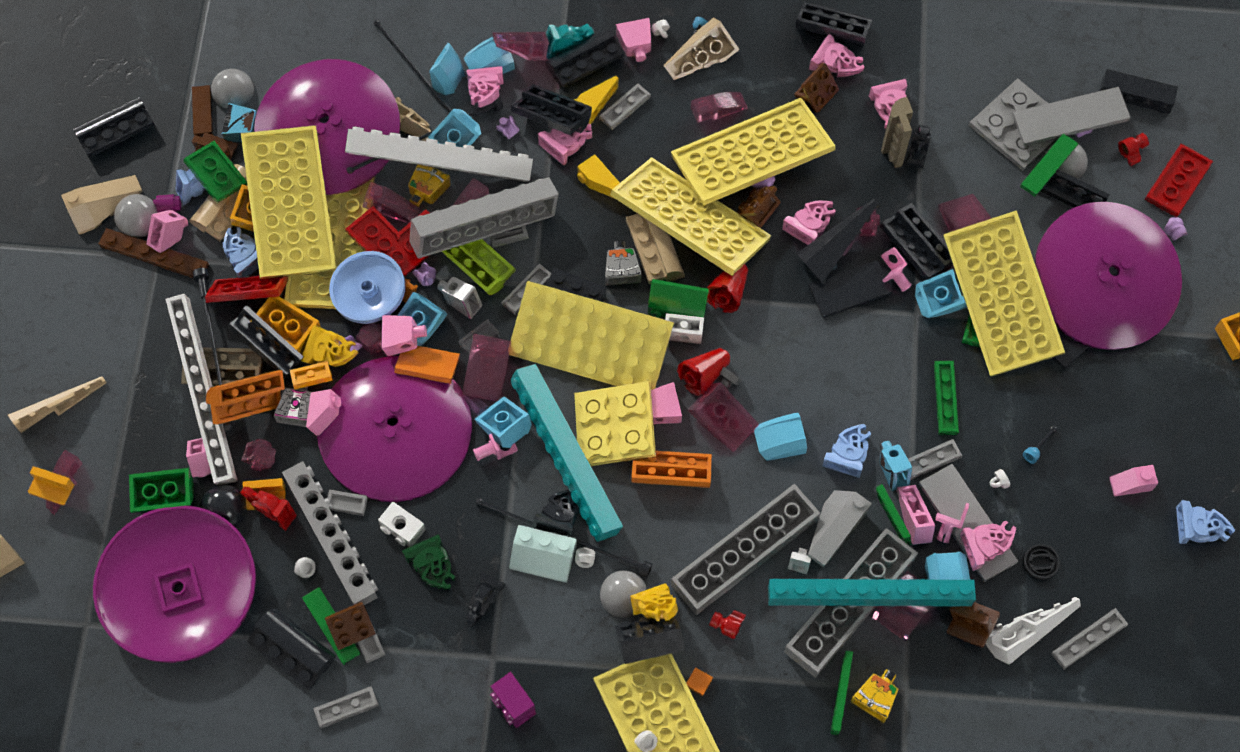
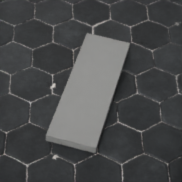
M1119 87L1013 112V118L1023 146L1060 138L1063 133L1068 136L1130 120V115Z
M951 464L920 481L919 486L937 513L960 520L966 503L969 504L962 528L954 527L952 531L953 537L967 556L960 537L963 528L970 527L974 530L977 526L993 523L954 465ZM1009 548L1002 556L997 555L991 561H984V565L976 571L983 582L1017 564L1018 560Z

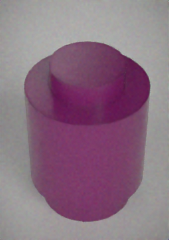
M175 194L157 195L156 199H153L158 213L173 210L177 213V211L182 209L181 197Z

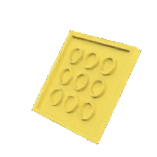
M649 381L574 393L577 442L590 466L656 456L651 384Z

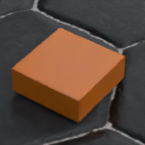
M695 667L686 684L689 689L703 696L713 677Z

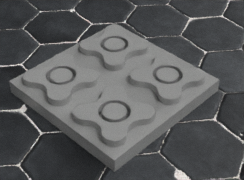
M1018 78L973 118L968 125L1022 171L1058 139L1023 146L1013 118V112L1048 103Z

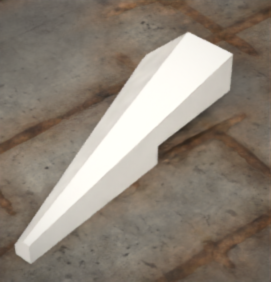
M1073 597L1071 602L1064 605L1056 603L1054 608L1047 611L1039 609L1016 617L1012 623L1004 626L999 623L995 625V629L992 630L985 644L995 658L1010 665L1081 606L1080 599Z

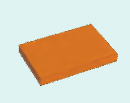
M417 346L416 349L400 353L394 373L451 384L460 354Z

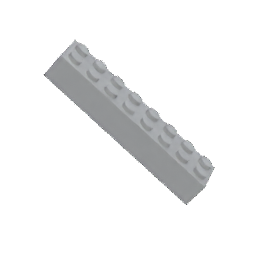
M548 177L538 179L532 183L521 184L512 189H505L492 195L488 194L476 200H469L463 204L452 205L443 210H436L427 215H420L411 219L409 242L419 259L555 216L559 194Z
M793 484L671 579V586L697 616L816 523L820 512L801 490Z
M886 528L843 579H899L914 562L918 552ZM820 606L787 644L784 653L816 678L876 606Z

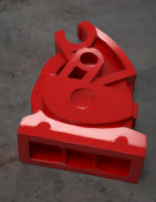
M244 486L240 492L256 510L263 513L270 520L277 521L284 531L288 529L296 517L295 511L287 500H280L273 494L264 491L257 493L248 486Z

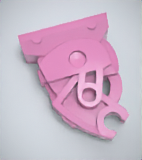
M828 34L811 59L809 69L815 71L821 63H826L830 72L837 73V77H847L862 72L864 65L858 66L856 64L862 63V57H855L852 51L848 50L844 45L834 42L833 36Z
M502 66L466 70L468 91L471 96L472 105L478 102V107L481 108L494 102L499 97L500 85L504 84Z
M906 79L871 87L869 97L872 101H875V109L879 116L886 121L884 128H887L893 104L897 100L906 97Z
M588 124L582 133L575 131L569 135L552 129L550 133L542 131L538 134L539 145L563 166L568 162V156L576 153L584 145L586 139L592 138L591 124Z
M813 201L806 203L804 209L797 211L794 217L787 216L784 219L782 230L809 245L824 233L830 222V217L835 215V209H827L833 207V202Z
M1004 521L1000 526L988 524L977 526L974 530L970 527L963 528L960 537L972 570L980 569L984 565V561H991L997 555L1002 556L1012 545L1016 527L1013 526L1011 531H1007L1005 526L1008 522Z

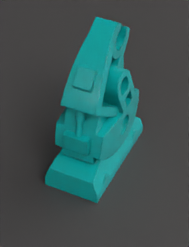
M566 24L558 28L555 25H549L542 48L549 60L556 56L557 53H562L591 38L595 33L589 24H585L582 27H572Z

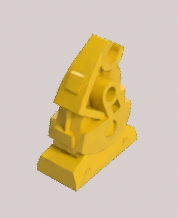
M313 325L302 355L304 357L301 361L312 365L328 361L329 365L337 367L352 360L358 354V350L354 349L350 352V347L355 346V342H347L343 336Z
M666 583L630 596L634 615L643 614L647 619L654 618L656 621L665 619V621H668L677 614L676 598H673Z

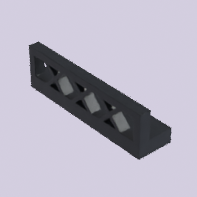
M1059 169L1041 190V192L1073 208L1093 202H1107L1110 194Z
M247 305L227 327L275 371L282 370L284 379L291 374L290 370L298 367L304 357ZM245 315H248V316L251 318V321H252V322H250V321L245 317ZM275 341L279 343L280 347L275 344ZM289 354H291L296 360L294 361L292 358H290Z

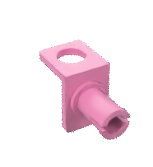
M893 247L881 255L882 259L892 270L882 281L885 283L893 279L903 292L912 284L902 273V269L907 265L906 261L897 249ZM890 254L897 257V263L889 260Z
M492 434L489 435L490 441H488V444L473 449L477 461L492 454L496 455L499 460L518 451L515 443L511 446L510 450H501L500 445L494 440Z
M968 503L965 505L960 520L937 513L935 520L942 523L937 540L942 542L943 536L946 534L944 543H949L953 528H962L969 508Z

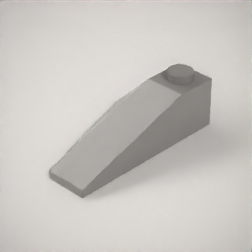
M835 490L823 505L808 557L822 567H825L866 516L872 503L857 492Z

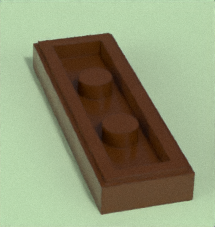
M210 85L192 87L194 136H203L204 133L213 135Z

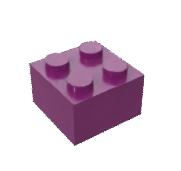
M511 672L490 686L492 691L490 694L491 700L497 709L500 707L503 709V717L509 725L513 724L517 728L536 715L534 703Z

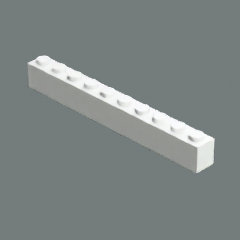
M360 127L348 129L345 153L523 182L530 181L533 159L529 158V155L526 154L512 156L510 155L511 152L508 151L494 153L492 152L493 149L482 148L481 150H475L474 146L471 145L457 147L456 143L445 142L444 145L438 144V140L434 139L420 141L419 137L416 136L401 138V134L397 133L383 135L382 131L379 130L364 132V128Z
M185 294L167 298L166 303L213 482L216 485L236 482L238 480L223 423L213 424L211 405L206 404V394L213 385L190 299Z

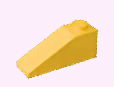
M614 76L583 92L577 99H574L592 107L588 124H592L617 90L618 77Z
M593 155L577 166V177L582 184L585 183L590 189L612 197L610 195L612 189L620 184V182L596 155Z

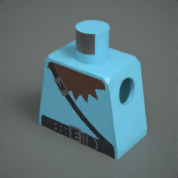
M228 103L222 130L223 138L232 142H242L241 133L254 132L257 111Z
M890 441L882 442L879 445L881 449L880 466L891 491L897 490V487L909 486L912 466L901 446H892Z

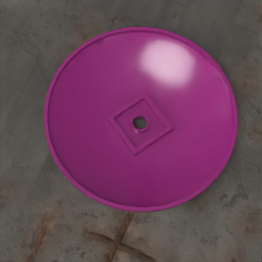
M317 60L292 69L270 87L258 108L254 132L316 126L325 194L333 195L353 190L375 177L389 161L378 159L354 170L352 174H348L346 171L348 167H354L374 158L345 153L348 129L360 127L364 128V132L379 130L382 131L383 135H390V133L400 134V113L390 88L370 69L346 60ZM324 116L329 117L328 122H326V123H321V122H320V119H321L322 117H324Z
M1093 202L1075 207L1061 215L1050 225L1041 238L1036 250L1034 263L1056 326L1066 335L1084 345L1107 350L1125 349L1139 345L1151 339L1166 326L1179 303L1182 273L1176 250L1169 237L1156 222L1132 207L1113 202ZM1110 267H1115L1117 269V276H1113L1110 274Z
M399 356L377 358L363 363L345 374L331 389L341 398L339 414L320 435H317L322 458L331 474L350 491L367 496L368 499L381 502L412 500L439 488L453 476L462 464L469 449L472 435L470 408L463 391L455 380L452 379L451 384L394 373ZM396 418L398 423L395 426L388 425L389 419Z
M193 506L152 510L126 524L104 549L97 564L93 581V600L97 616L107 634L120 647L137 657L162 663L195 659L223 644L234 634L245 619L255 592L256 571L254 559L250 548L240 532L225 518L214 512ZM176 584H183L181 592L176 593L173 591Z

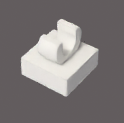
M799 548L798 553L792 551L788 565L789 570L807 574L811 558L806 555L807 549Z

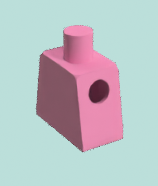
M646 18L616 24V35L625 55L628 57L635 55L637 62L646 60L645 53L651 52L650 19Z
M173 210L152 214L146 244L159 253L167 250L182 239L183 229L188 226L187 218Z
M382 316V349L387 356L416 349L417 338L427 336L426 326H417V323L411 316Z
M674 382L651 390L653 424L681 423L682 414Z

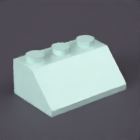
M518 525L509 569L567 583L577 547L576 539Z

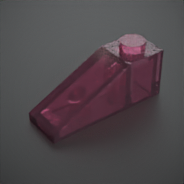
M545 32L492 33L496 47L526 60H546L549 42Z
M373 182L369 184L362 206L367 209L374 206L381 214L408 224L421 211V208L391 189Z

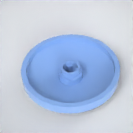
M364 251L356 253L340 263L332 275L329 292L333 305L344 318L352 322L368 324L382 320V316L391 315L398 308L403 300L406 285L403 272L394 259L381 252Z

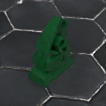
M439 534L402 550L407 562H413L415 571H418L422 581L427 583V585L440 589H451V585L446 584L445 581L449 578L455 581L456 578L450 573L451 563L447 552L442 547Z

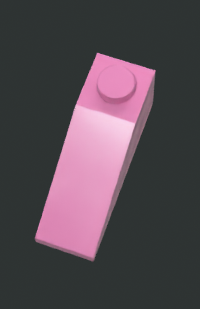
M916 485L897 487L904 523L911 535L912 544L932 542L935 524Z

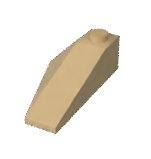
M713 18L702 26L663 66L672 79L676 80L692 74L696 70L726 61L739 48L723 24Z
M134 175L80 187L61 196L79 235L99 227L104 219L114 215L117 204L124 197L140 194L142 189Z

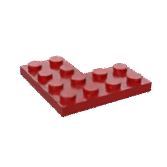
M374 206L345 228V232L364 251L381 252L394 259L401 268L404 277L430 256L418 259L409 242L411 222L398 232ZM424 210L420 215L423 216L430 213L427 210Z

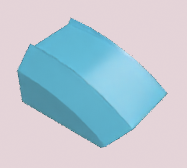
M501 34L480 43L464 57L469 70L502 66L504 74L515 69L512 54Z
M449 43L446 44L430 69L432 87L443 95L455 93L454 90L465 76L460 58Z
M453 109L428 136V139L438 140V144L445 145V142L456 143L457 147H463V145H472L480 136L481 131L479 124L464 110Z
M953 269L916 285L915 297L921 314L927 318L967 308L957 275Z
M413 292L398 316H411L417 323V326H426L427 336L417 338V346H422L440 326L447 313L424 296Z
M502 397L474 419L488 435L492 434L494 440L503 448H511L515 442L529 433L532 426L529 414L506 397Z
M799 413L758 424L754 430L759 453L766 461L806 454L807 442Z
M960 551L955 553H934L926 558L925 571L927 580H970L966 555Z

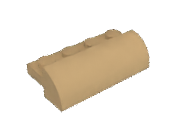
M233 164L247 181L245 167ZM239 191L219 203H216L209 195L189 222L203 233L207 232L221 242L225 237L227 229L233 226L230 223V217Z
M639 214L626 217V222L648 283L651 284L652 279L670 282L685 277L670 234Z

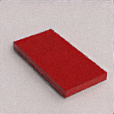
M1181 143L1144 200L1174 217H1178L1213 161Z
M260 276L217 279L205 295L206 303L280 297L288 282V276L260 279Z

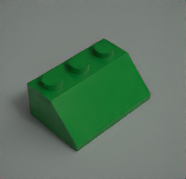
M652 279L647 315L666 318L667 313L705 318L709 289Z
M183 468L130 474V513L146 512L160 508L191 506L194 496V479L190 469Z

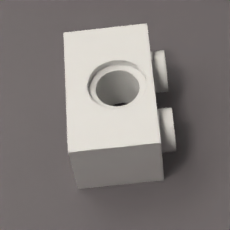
M666 313L665 320L674 322L669 341L701 344L704 317Z
M394 502L389 505L378 519L381 526L380 529L387 535H390V533L396 537L395 540L402 546H413L426 530L423 522ZM399 523L406 524L403 529H396Z

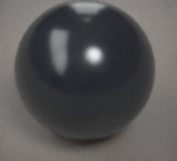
M221 484L210 488L200 502V508L218 514L234 527L244 519L247 512L246 498L240 494L241 491L231 485Z

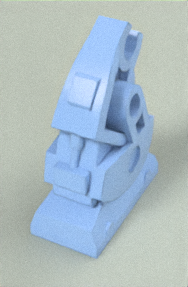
M190 169L188 171L176 170V193L181 197V203L186 205L190 202L192 196H200L206 189Z
M237 227L236 234H232V229L228 228L223 242L224 253L230 259L229 261L234 267L238 278L249 277L259 268L255 240L247 234H242L240 227Z
M865 424L856 425L841 432L838 435L836 444H833L832 453H826L822 466L860 478L862 464L867 456V440L871 436L870 431L867 434L861 433L862 430L866 429Z
M1182 500L1176 506L1180 544H1186L1189 540L1199 543L1213 542L1219 538L1226 542L1230 536H1227L1224 531L1229 532L1230 535L1235 531L1230 522L1215 509L1207 511L1202 507L1196 506L1192 508L1190 501Z

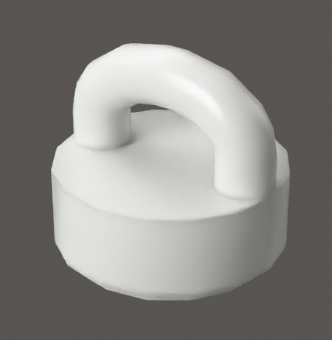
M660 20L652 25L651 30L654 35L661 34L666 39L668 37L666 31L670 26L667 20Z
M1000 469L994 472L995 477L990 480L991 487L998 488L1001 486L1003 489L1010 487V481L1003 470Z
M589 548L577 549L575 554L576 564L582 568L592 567L595 560V552Z
M300 558L295 564L294 572L302 578H309L315 572V563L309 558Z
M644 731L636 737L634 742L642 752H651L655 749L658 741L651 731Z

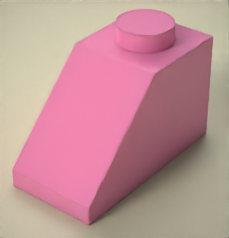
M329 389L312 392L310 395L306 427L316 436L320 435L339 414L341 398L334 391Z
M202 438L187 441L186 458L192 477L198 476L201 478L209 475L211 470Z
M1153 465L1134 467L1109 478L1114 496L1152 491L1158 484Z

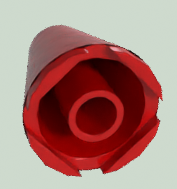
M744 264L733 276L723 271L706 288L709 289L707 302L715 309L720 307L723 309L722 312L733 313L738 310L747 279V266Z
M718 348L682 361L677 367L680 380L684 379L686 382L684 386L689 392L696 396L704 394L719 377L722 369L730 364V354L728 351Z

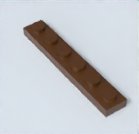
M106 228L98 243L102 248L194 278L193 271L195 269H208L209 267L207 261L171 249L159 253L146 244L147 241Z

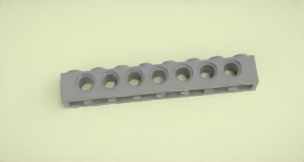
M302 461L283 471L282 474L353 604L363 602L366 605L377 599L376 591H378V588L373 580H368L366 575L369 572L365 564L362 563L360 565L357 558L360 556L356 548H351L348 544L351 539L346 530L341 531L339 525L342 523L337 514L332 515L330 509L333 507L329 499L322 497L321 493L324 491L319 481L314 482L312 477L315 474L310 465L306 467ZM302 483H309L306 488H300ZM311 499H318L315 504H309ZM320 515H327V517L324 520H318V517ZM329 531H336L334 536H326ZM345 547L342 553H336L337 548ZM347 564H354L351 570L344 569ZM363 580L361 586H354L355 581Z

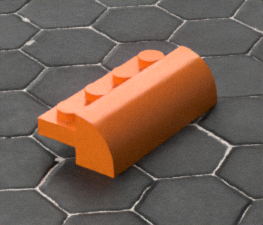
M277 370L211 387L206 394V404L211 405L213 424L218 425L277 409L281 400L280 391L285 390L283 371Z
M655 451V457L633 460L631 483L710 488L712 454Z

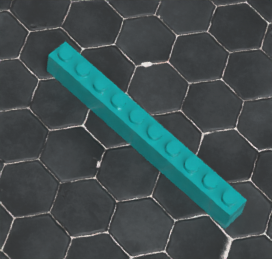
M536 364L515 370L511 378L512 387L516 389L520 402L525 406L530 420L533 421L537 434L545 444L546 451L550 453L556 469L559 470L562 476L563 483L571 492V497L580 509L582 518L588 524L591 535L594 536L597 542L616 536L623 525Z
M769 579L768 605L972 606L976 600L974 580Z

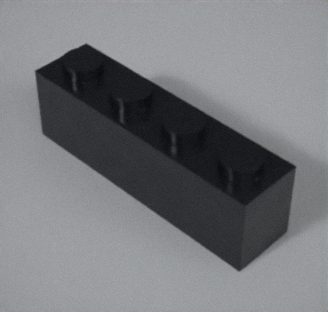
M1106 69L1100 91L1119 87L1125 104H1132L1144 109L1148 108L1170 114L1175 104L1178 86Z

